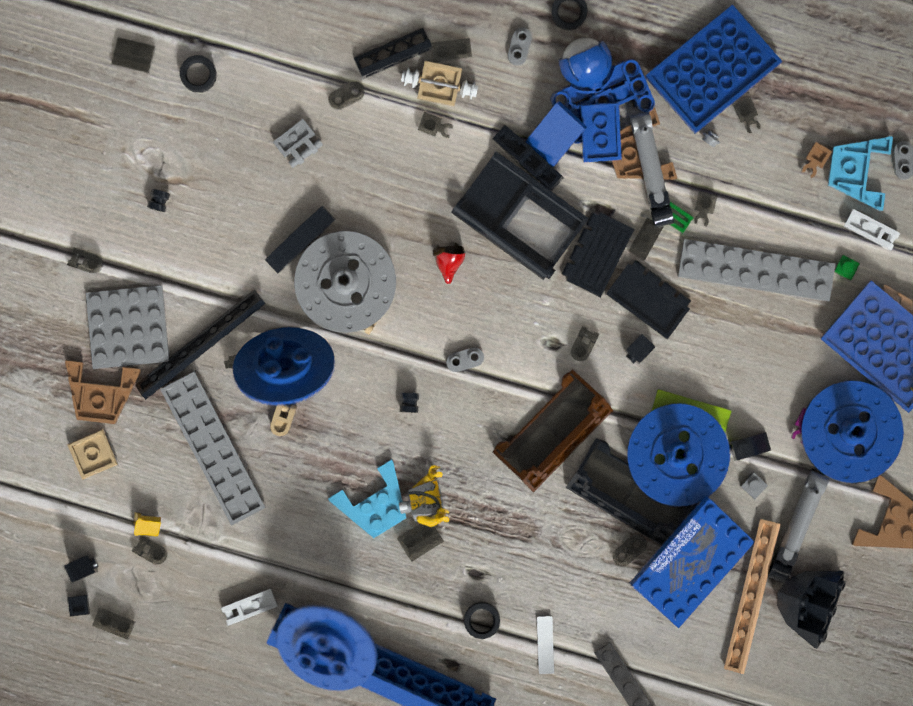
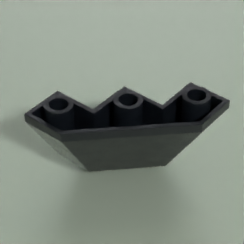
M805 571L785 580L778 591L777 607L786 624L813 648L818 649L820 644L824 643L827 639V630L832 617L836 613V605L841 591L844 590L846 585L844 571Z

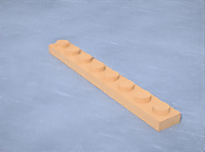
M760 519L724 666L726 670L740 674L745 672L778 537L779 523Z

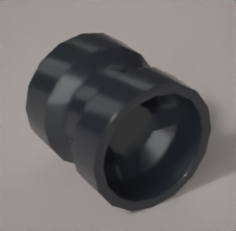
M152 189V197L148 201L147 208L165 213L167 208L165 203L169 200L170 194Z
M400 393V399L402 400L400 412L418 413L417 401L419 400V393Z

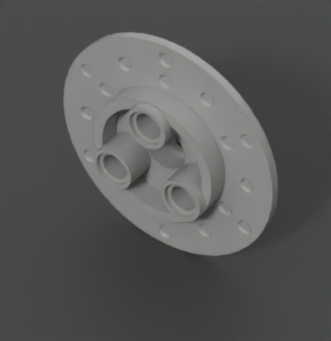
M351 231L333 232L317 239L302 254L295 271V293L305 314L317 325L334 332H357L375 324L389 309L396 291L395 269L387 252L372 238ZM350 261H358L359 267L356 270L349 269L348 264ZM342 276H346L349 279L346 286H343V283H339V279ZM323 280H331L332 285L329 289L322 288L321 283ZM354 293L362 295V300L359 303L352 302L351 297Z

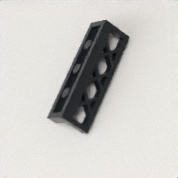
M421 28L355 57L354 61L362 79H366L428 52L433 48L424 28ZM422 34L424 42L417 45L412 44L413 38ZM399 43L408 45L407 49L399 53L394 51ZM380 51L390 52L389 57L382 60L377 59ZM364 58L373 60L371 65L364 68L361 67L359 62Z

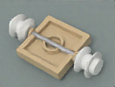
M428 61L424 63L422 76L419 77L417 69L414 72H410L408 67L407 71L403 70L401 82H405L404 86L407 83H411L414 88L418 83L420 84L417 99L455 107L458 92H460L462 98L465 95H469L470 100H472V96L476 97L478 90L475 81L472 84H468L466 79L462 82V86L459 84L462 68Z

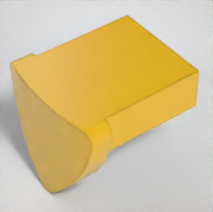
M135 512L134 535L158 537L161 517L143 516L141 513Z

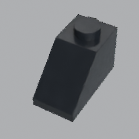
M766 432L729 442L734 461L771 451Z
M91 554L63 565L71 583L97 573V568L99 567L96 558L92 557Z

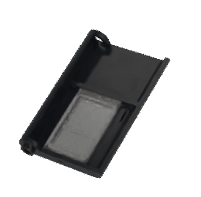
M497 151L451 212L542 280L551 278L556 271L553 267L589 219Z

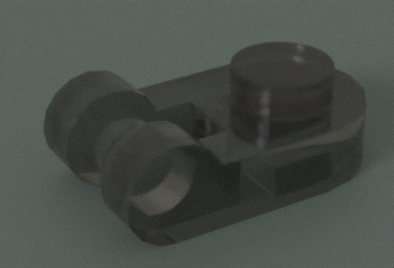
M75 247L72 248L71 253L73 254L71 260H68V266L93 274L101 271L103 261L99 256ZM80 256L84 257L82 264L78 263Z
M582 325L571 348L572 358L579 362L586 360L599 337V333L595 331L593 333ZM583 337L590 339L589 344L582 342Z
M140 535L138 538L140 541L137 546L133 547L132 552L153 564L164 563L168 556L167 550L147 536ZM146 544L150 546L148 553L143 550Z

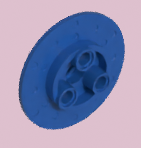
M296 327L272 329L253 337L242 346L233 362V377L240 391L254 401L270 405L292 404L313 396L328 383L335 368L334 352L330 344L313 331Z
M861 381L839 382L822 390L808 405L801 426L803 447L812 464L826 476L848 483L865 482L884 473L896 460L901 450L904 436L903 421L894 401L878 387ZM861 412L867 414L868 419L866 422L860 421L859 414ZM831 423L837 427L835 434H830L828 431V426ZM855 426L860 431L857 433V437L851 434ZM857 444L863 448V452L860 455L854 452V447Z
M670 404L651 411L637 424L629 440L627 459L634 481L646 495L666 505L687 506L702 501L706 496L709 497L722 484L729 468L730 448L723 428L709 413L688 404ZM685 431L688 433L689 439L687 442L680 441V432ZM677 449L684 451V459L681 460L675 457ZM656 454L664 456L665 461L662 465L655 463L654 457ZM688 464L696 466L697 471L695 474L691 475L687 472Z
M317 605L301 607L289 613L278 628L277 647L280 656L295 675L311 685L327 690H349L365 683L375 669L377 652L370 634L357 620L340 610Z

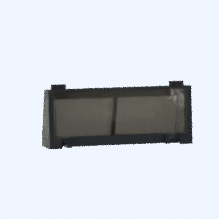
M596 438L566 488L662 546L682 524L691 505L670 506L650 498L634 481L628 464L609 453L610 447L606 441Z

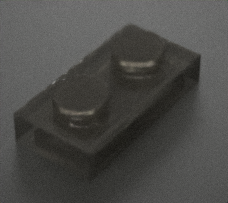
M470 38L432 43L434 62L472 58Z
M646 218L628 252L645 261L663 226L655 228L653 221Z
M100 607L92 626L129 640L136 621Z

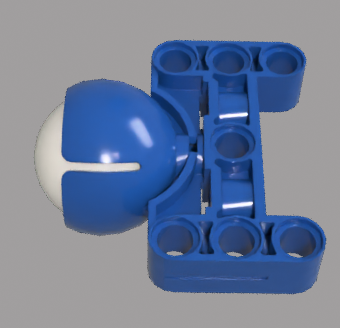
M579 38L566 47L563 57L559 59V67L564 78L571 84L552 93L550 98L552 106L556 104V97L563 94L565 100L562 104L580 121V104L598 103L601 96L607 98V103L619 102V105L633 99L636 108L643 112H650L654 108V98L637 61L625 59L612 65L611 52L603 40L596 41L592 38ZM628 63H633L634 70L631 73H627L625 69ZM639 80L642 86L639 90L635 91L633 84ZM622 81V83H620V84H618V85H616V86H614V87L609 88L610 86L615 85V84H617V83H619V82ZM587 97V99H585V100H583V101L578 102V103L575 104V102H577V101H579V100H582V99H584V98ZM643 98L649 100V105L646 108H642L640 104ZM580 135L579 138L575 141V144H578V143H581V142H582V136H581V135Z

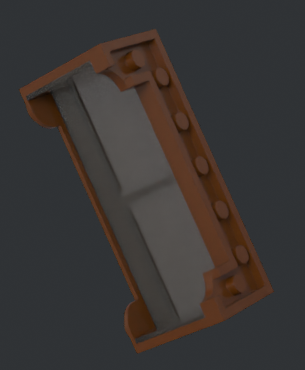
M573 369L562 377V388L510 442H499L492 451L533 493L613 411L604 397Z

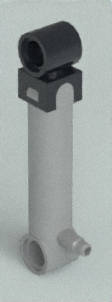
M644 112L631 115L630 123L646 185L653 225L656 228L674 224L668 191H666L653 134L650 113Z
M812 470L809 472L803 492L782 543L778 546L773 558L774 560L769 569V578L781 583L789 579L818 503L827 488L829 477Z

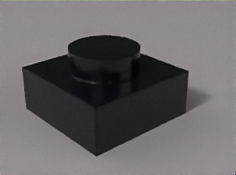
M88 595L68 597L70 617L90 614Z

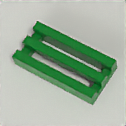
M670 202L673 210L688 219L685 221L673 213V218L684 226L681 228L675 223L670 224V226L683 234L694 217Z

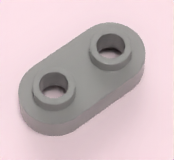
M518 28L512 37L508 60L514 66L523 65L527 59L532 34L526 28ZM524 34L526 39L520 40L519 35ZM516 52L521 54V57L518 59L514 57Z
M906 141L899 142L893 149L894 173L898 179L907 180L913 176V146ZM902 147L907 149L906 154L901 152ZM903 166L908 168L907 173L902 171Z
M470 348L452 353L447 358V367L453 372L478 367L483 363L484 354L479 348ZM472 354L478 355V359L476 361H473L471 359ZM454 359H458L460 361V364L458 366H454L452 364V361Z

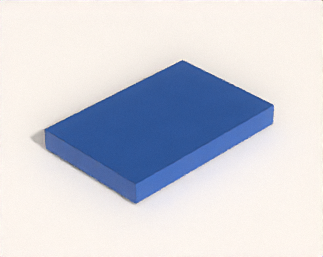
M558 101L525 142L544 158L550 166L554 167L587 126Z
M619 102L580 104L581 122L587 126L581 134L583 162L622 160Z

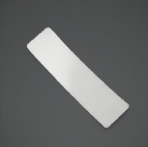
M552 616L537 617L539 674H554Z

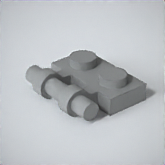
M304 119L273 141L284 157H287L289 154L293 155L294 158L288 162L292 168L298 164L301 165L305 162L304 159L312 153L318 152L317 149L323 145L319 139L314 143L310 141V138L315 133ZM305 143L307 148L299 154L296 149Z

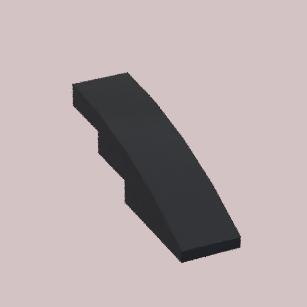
M506 125L492 138L508 155L550 191L563 180V176Z
M321 206L284 240L265 261L277 274L280 273L336 219L324 206Z

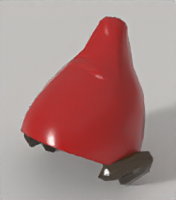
M455 243L454 246L440 247L437 244L433 249V256H435L437 267L447 284L452 283L456 271L465 259L466 252L464 247L458 243Z

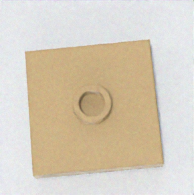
M104 429L67 444L82 480L118 465Z

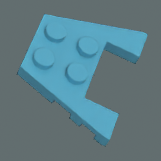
M893 137L833 147L828 186L879 211H883L886 193L866 191L870 154L874 152L890 155Z
M393 460L377 468L387 486L356 506L352 505L344 490L328 498L333 505L373 538L406 519V513L401 514L399 503L403 502Z

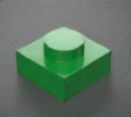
M842 255L834 273L851 281L860 263Z

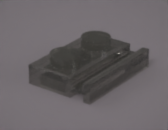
M118 37L111 64L149 74L156 47Z
M418 524L397 538L411 562L444 542L435 526L429 527L423 524Z

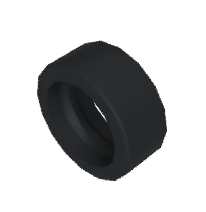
M555 0L551 15L552 20L558 27L570 31L582 26L588 12L585 0H570L576 2L581 10L579 18L570 23L563 21L558 14L561 3L568 0Z
M202 55L188 57L180 67L181 81L192 92L202 93L208 91L216 81L217 72L214 64ZM202 63L208 68L209 78L204 84L194 85L188 80L187 71L192 64Z
M474 603L465 613V629L471 636L477 639L492 637L500 627L498 611L489 603ZM480 609L489 611L493 616V625L485 632H479L471 625L472 614Z

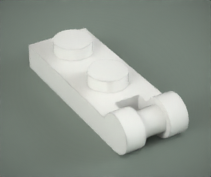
M852 209L844 224V227L890 251L894 247V240L898 239L900 235L896 230L855 209ZM884 233L888 234L886 240L882 239Z
M270 588L224 606L221 610L222 613H225L226 623L229 626L278 607ZM235 608H237L239 613L236 617H234L232 612Z

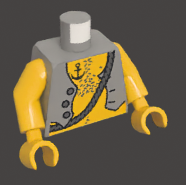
M436 465L430 466L429 473L408 491L409 501L399 503L401 514L412 512L415 521L429 527H433L442 521H449V518L445 516L449 511L444 509L438 480H435V477L441 478L443 474L442 472H437L440 466Z

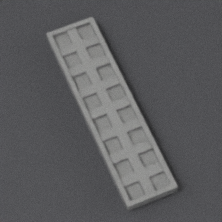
M684 239L678 277L829 302L835 263Z
M194 371L160 389L231 526L266 508L196 372Z

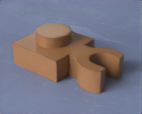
M815 142L805 158L809 161V164H806L801 172L804 173L807 168H810L812 170L810 178H813L817 173L816 167L818 166L822 169L832 151Z

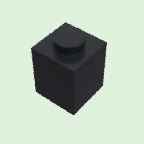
M641 334L625 350L627 353L626 358L633 364L635 362L640 364L655 346Z

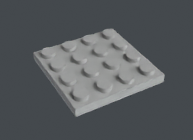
M162 285L86 293L93 369L169 361Z

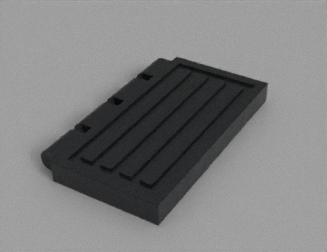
M600 212L599 216L591 213L586 225L591 227L592 230L583 229L577 242L584 246L582 248L575 245L569 257L575 264L567 262L561 273L568 277L567 282L601 298L635 230Z
M637 260L632 265L628 263L605 295L668 340L690 310L687 306L691 300L682 293L675 298L674 295L677 290L666 281L660 287L658 284L662 279L651 270H649L646 276L642 274L646 267Z

